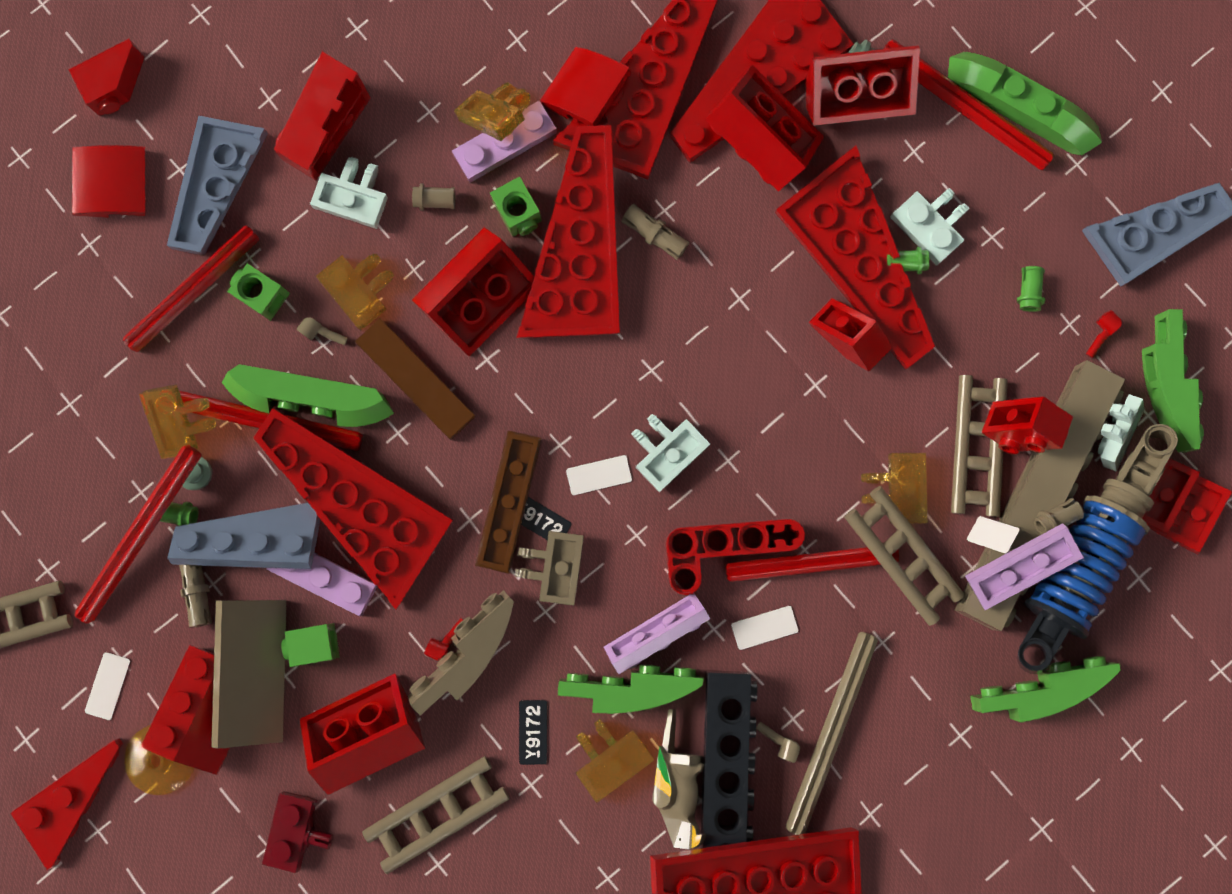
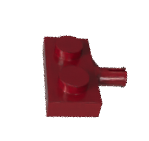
M285 791L279 793L262 865L297 873L301 869L304 853L309 845L326 848L327 850L330 849L332 845L330 841L333 840V834L314 830L313 816L317 799Z

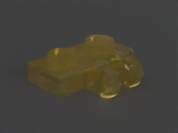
M507 82L503 85L501 84V87H498L490 95L480 90L475 91L454 112L460 122L502 141L525 120L522 112L531 102L530 94L522 88L517 89L513 84Z
M377 253L366 257L355 269L341 255L316 275L317 279L360 331L387 310L375 294L391 282L394 274L390 270H385L373 278L368 286L362 279L380 263L381 258Z
M177 384L144 390L139 394L161 459L176 457L184 445H190L198 450L194 434L216 428L214 418L189 422L188 413L204 411L210 407L208 398L193 399L183 403Z
M926 453L888 454L889 473L861 474L862 482L867 484L889 482L888 496L910 524L928 523ZM870 494L862 496L863 504H876Z
M601 719L594 723L596 731L609 745L602 753L598 754L593 746V742L585 733L581 732L576 736L591 761L576 771V775L596 803L654 761V757L634 729L616 741L611 731Z

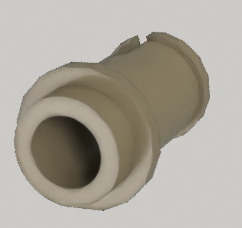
M420 183L419 187H413V207H419L420 211H424V208L455 209V187H425L424 183Z
M1070 498L1065 503L1048 512L1045 510L1040 511L1034 519V526L1038 533L1042 535L1062 523L1068 526L1077 520L1083 519L1084 512L1080 504L1075 502V499Z

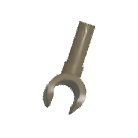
M305 318L297 327V330L311 341L318 333L344 346L348 340L347 337L323 327L313 318Z
M760 721L756 729L774 743L781 745L778 757L795 763L800 752L799 744L792 739L777 734Z

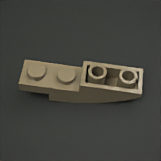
M504 590L499 595L497 593L490 595L481 604L482 610L472 619L467 617L454 629L456 634L451 639L458 650L455 653L451 651L444 655L436 665L438 667L437 670L428 678L422 676L411 686V693L408 695L411 707L420 716L447 691L458 700L485 670L504 636L514 601Z

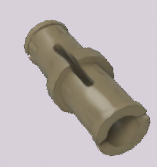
M635 204L629 207L621 221L646 238V243L660 247L675 260H678L683 255L690 243L666 227V222L662 219L656 220Z
M179 565L183 585L180 593L181 597L185 598L189 628L212 624L207 596L210 589L209 585L205 584L203 566Z

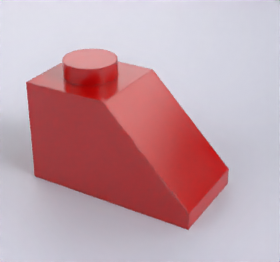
M127 39L68 70L85 104L97 115L102 116L118 111L121 105L130 101L145 57L140 49L130 39Z
M831 298L809 321L810 325L847 360L868 372L892 349L891 343L877 321L834 298Z

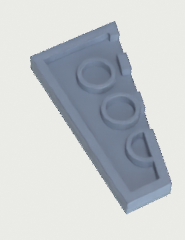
M198 116L167 242L169 248L205 255L268 135L264 128Z
M1216 183L1180 195L1175 199L1163 203L1159 202L1142 210L1114 217L1100 224L1096 223L1087 226L1082 232L1121 287L1232 216V200L1221 184Z
M309 503L176 526L167 558L173 565L311 569L321 519Z

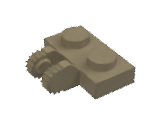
M549 531L546 551L519 547L518 555L529 559L542 558L545 559L543 573L521 568L520 570L516 569L515 577L542 581L539 601L575 606L584 536Z

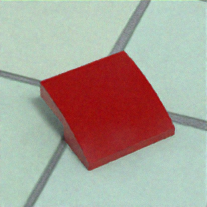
M575 47L542 96L540 102L543 106L567 119L572 116L588 126H597L631 75L630 67L600 53Z
M123 145L73 147L72 216L109 218V214L145 216V147Z
M1169 458L1164 467L1166 469L1149 496L1154 504L1150 511H1145L1142 519L1154 532L1198 555L1232 491L1200 477L1199 471Z

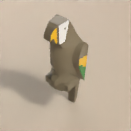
M669 709L663 745L659 746L652 801L662 814L673 847L695 849L704 843L706 836L705 834H700L699 826L695 820L699 798L696 777L703 771L705 765L703 764V756L675 752L676 709Z

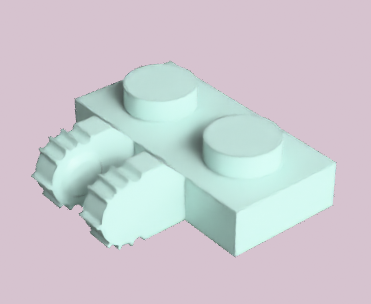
M353 157L348 158L340 179L321 173L310 202L312 208L377 229L388 199L385 193L372 189L378 175V165L368 164L360 185L352 183L359 165L358 159Z
M950 188L931 205L916 191L890 216L918 247H921L922 250H928L929 258L936 266L964 241L952 225L970 209L965 203L959 205L946 220L937 212L942 205H946L953 198L955 193Z
M1130 394L1125 404L1115 403L1109 411L1110 415L1113 416L1112 423L1115 425L1106 423L1101 429V435L1104 437L1099 445L1098 454L1101 455L1103 467L1114 471L1118 470L1144 412L1143 399Z
M651 414L647 418L649 425L665 439L655 447L644 432L635 429L631 434L649 453L636 466V469L660 493L710 443L687 419L671 432L655 415Z

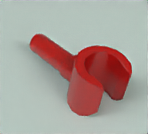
M1112 310L1104 313L1096 321L1103 331L1098 334L1086 352V355L1090 358H1094L1104 341L1122 325L1121 319Z
M459 619L448 634L445 635L443 641L432 637L424 654L436 661H439L446 655L453 642L451 637L456 634L454 629L463 619Z

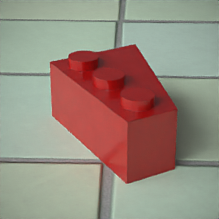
M322 51L284 129L276 139L274 151L279 157L315 181L371 99L358 73Z

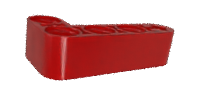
M792 519L677 528L666 539L670 587L682 595L693 594L701 585L702 578L700 558L796 550L804 541V529L799 522ZM770 526V534L783 532L785 526H787L789 532H794L795 538L789 540V545H786L784 539L771 540L772 548H768L769 533L766 527ZM749 528L757 530L760 534L761 541L756 548H749L743 542V534ZM718 531L725 536L726 545L721 551H714L708 546L707 538L711 532ZM678 534H685L691 540V549L685 554L675 552L672 547V540ZM680 569H688L694 575V583L689 589H681L675 583V575Z

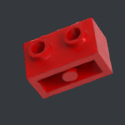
M1044 396L996 401L991 405L981 433L998 443V448L1006 453L1018 454L1019 451L1043 453L1045 450L1063 448L1073 416Z

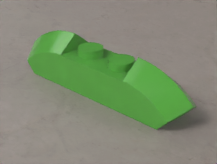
M962 52L949 58L948 78L992 110L1071 154L1083 155L1102 143L1098 125L1086 112L1074 103L994 59L976 53Z
M241 364L228 371L222 381L224 387L240 402L265 413H270L271 409L278 402L277 408L292 412H298L300 406L311 408V414L320 417L332 418L333 413H336L337 426L343 427L370 425L394 414L384 395L375 388Z

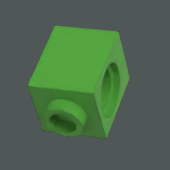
M520 176L490 192L493 204L512 237L517 234L524 236L533 232L538 227L537 223L542 221L540 211ZM515 204H523L527 207L525 213L520 216L511 215L509 210Z
M248 263L243 269H239L233 275L230 281L231 287L227 291L270 321L290 294L281 285ZM256 284H262L261 294L251 298V288Z
M335 623L284 632L285 639L281 643L282 654L285 660H289L290 667L340 658Z

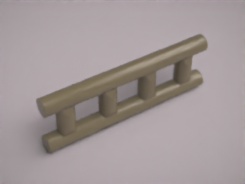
M959 376L951 513L965 514V505L975 504L986 505V516L1000 517L1004 451L998 448V443L990 439L989 457L969 456L970 435L986 436L981 433L985 422L971 421L972 401L993 403L1007 400L1008 379L994 378L993 389L973 387V376ZM968 469L988 471L987 492L966 490Z
M878 486L870 493V496L876 502L872 508L862 517L856 509H853L844 518L926 623L931 626L940 619L934 608L947 595L953 602H958L965 594L885 490ZM886 515L897 531L882 543L871 527ZM907 542L918 558L903 570L892 554ZM928 569L939 584L924 597L913 581Z
M61 580L0 598V612H6L10 631L0 634V648L73 627V619L70 614L58 616L54 596L65 592V587ZM39 601L44 621L25 626L20 606Z
M486 756L362 831L368 843L379 838L389 857L380 862L385 874L388 875L510 799L504 787L493 792L483 773L492 768ZM471 781L481 800L463 811L452 792ZM440 800L451 819L432 830L422 811ZM410 819L420 838L401 848L392 829Z

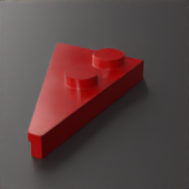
M120 738L107 744L10 813L46 870L55 867L61 859L59 856L69 838L73 837L76 833L81 817L87 813L99 792V785L108 769L113 767L119 756V749L123 745Z

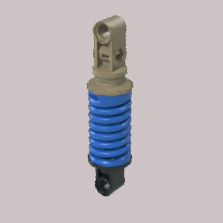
M1155 424L1149 427L1134 452L1130 453L1116 480H1106L1103 485L1104 491L1102 496H1086L1083 505L1084 518L1079 521L1077 520V525H1073L1069 529L1084 558L1043 579L1042 582L1036 585L1032 596L1024 602L1025 607L1037 616L1017 653V662L1025 672L1030 674L1044 672L1067 634L1082 639H1087L1092 623L1086 617L1087 615L1096 617L1100 613L1099 608L1092 603L1097 605L1105 604L1107 598L1103 593L1112 592L1113 585L1110 581L1115 582L1119 580L1120 573L1118 570H1123L1127 566L1124 558H1131L1134 554L1130 545H1139L1144 535H1147L1150 530L1142 516H1144L1145 511H1150L1154 504L1149 496L1166 469L1164 467L1178 442L1177 434L1171 427L1164 424ZM1151 438H1161L1166 442L1167 449L1163 451L1155 450L1149 445L1148 440ZM1030 647L1039 648L1044 653L1045 661L1041 665H1030L1024 659V651Z

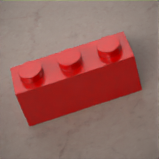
M909 46L813 57L806 75V109L813 125L916 114L920 47Z
M753 65L737 80L705 118L712 130L717 135L723 137L735 149L737 155L741 159L748 161L759 172L763 181L772 185L778 192L807 167L824 138Z
M484 227L412 301L470 357L528 298L534 276L500 237Z
M189 645L140 747L171 761L218 775L230 747L218 749L211 747L214 653Z
M396 673L300 718L308 773L327 795L425 749L419 722Z

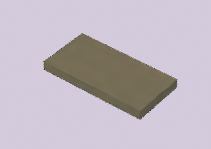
M286 600L216 601L212 748L218 749L283 742L285 659L282 654L281 643L285 639L284 632L286 631Z

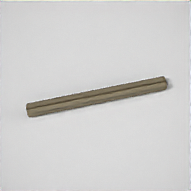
M860 632L857 636L786 823L787 830L793 834L806 833L877 645L878 639L866 632Z

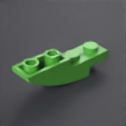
M1168 309L1155 316V344L1142 349L1143 371L1149 398L1159 423L1171 427L1176 432L1178 442L1175 449L1178 452L1185 453L1199 450L1200 443L1204 437V429L1199 420V409L1203 403V394L1201 389H1199V379H1184V374L1188 368V358L1184 354L1183 340L1187 335V323L1183 320V309Z
M1105 656L1084 658V665L1071 666L1070 661L1050 663L1048 666L1049 670L1038 674L1039 686L1037 681H1023L1015 683L1016 689L1003 691L1002 686L980 688L981 694L970 696L972 709L980 713L1008 710L1010 719L1020 723L1050 716L1075 706L1095 694L1121 671L1120 664L1106 661Z
M639 664V671L631 670L630 684H623V677L603 676L602 682L588 681V674L567 673V679L560 678L558 696L593 698L592 713L614 714L635 712L658 707L690 694L703 686V677L695 675L696 669L674 667V673L660 672V666Z

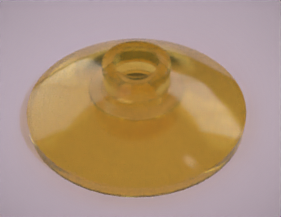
M149 725L138 731L126 748L124 757L126 773L130 781L145 793L152 795L169 794L181 788L189 780L194 768L171 761L162 756H159L160 765L154 767L151 764V757L155 753L140 747L148 732Z

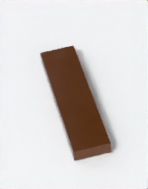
M380 318L355 341L450 440L476 417Z
M507 431L475 566L510 574L542 438Z

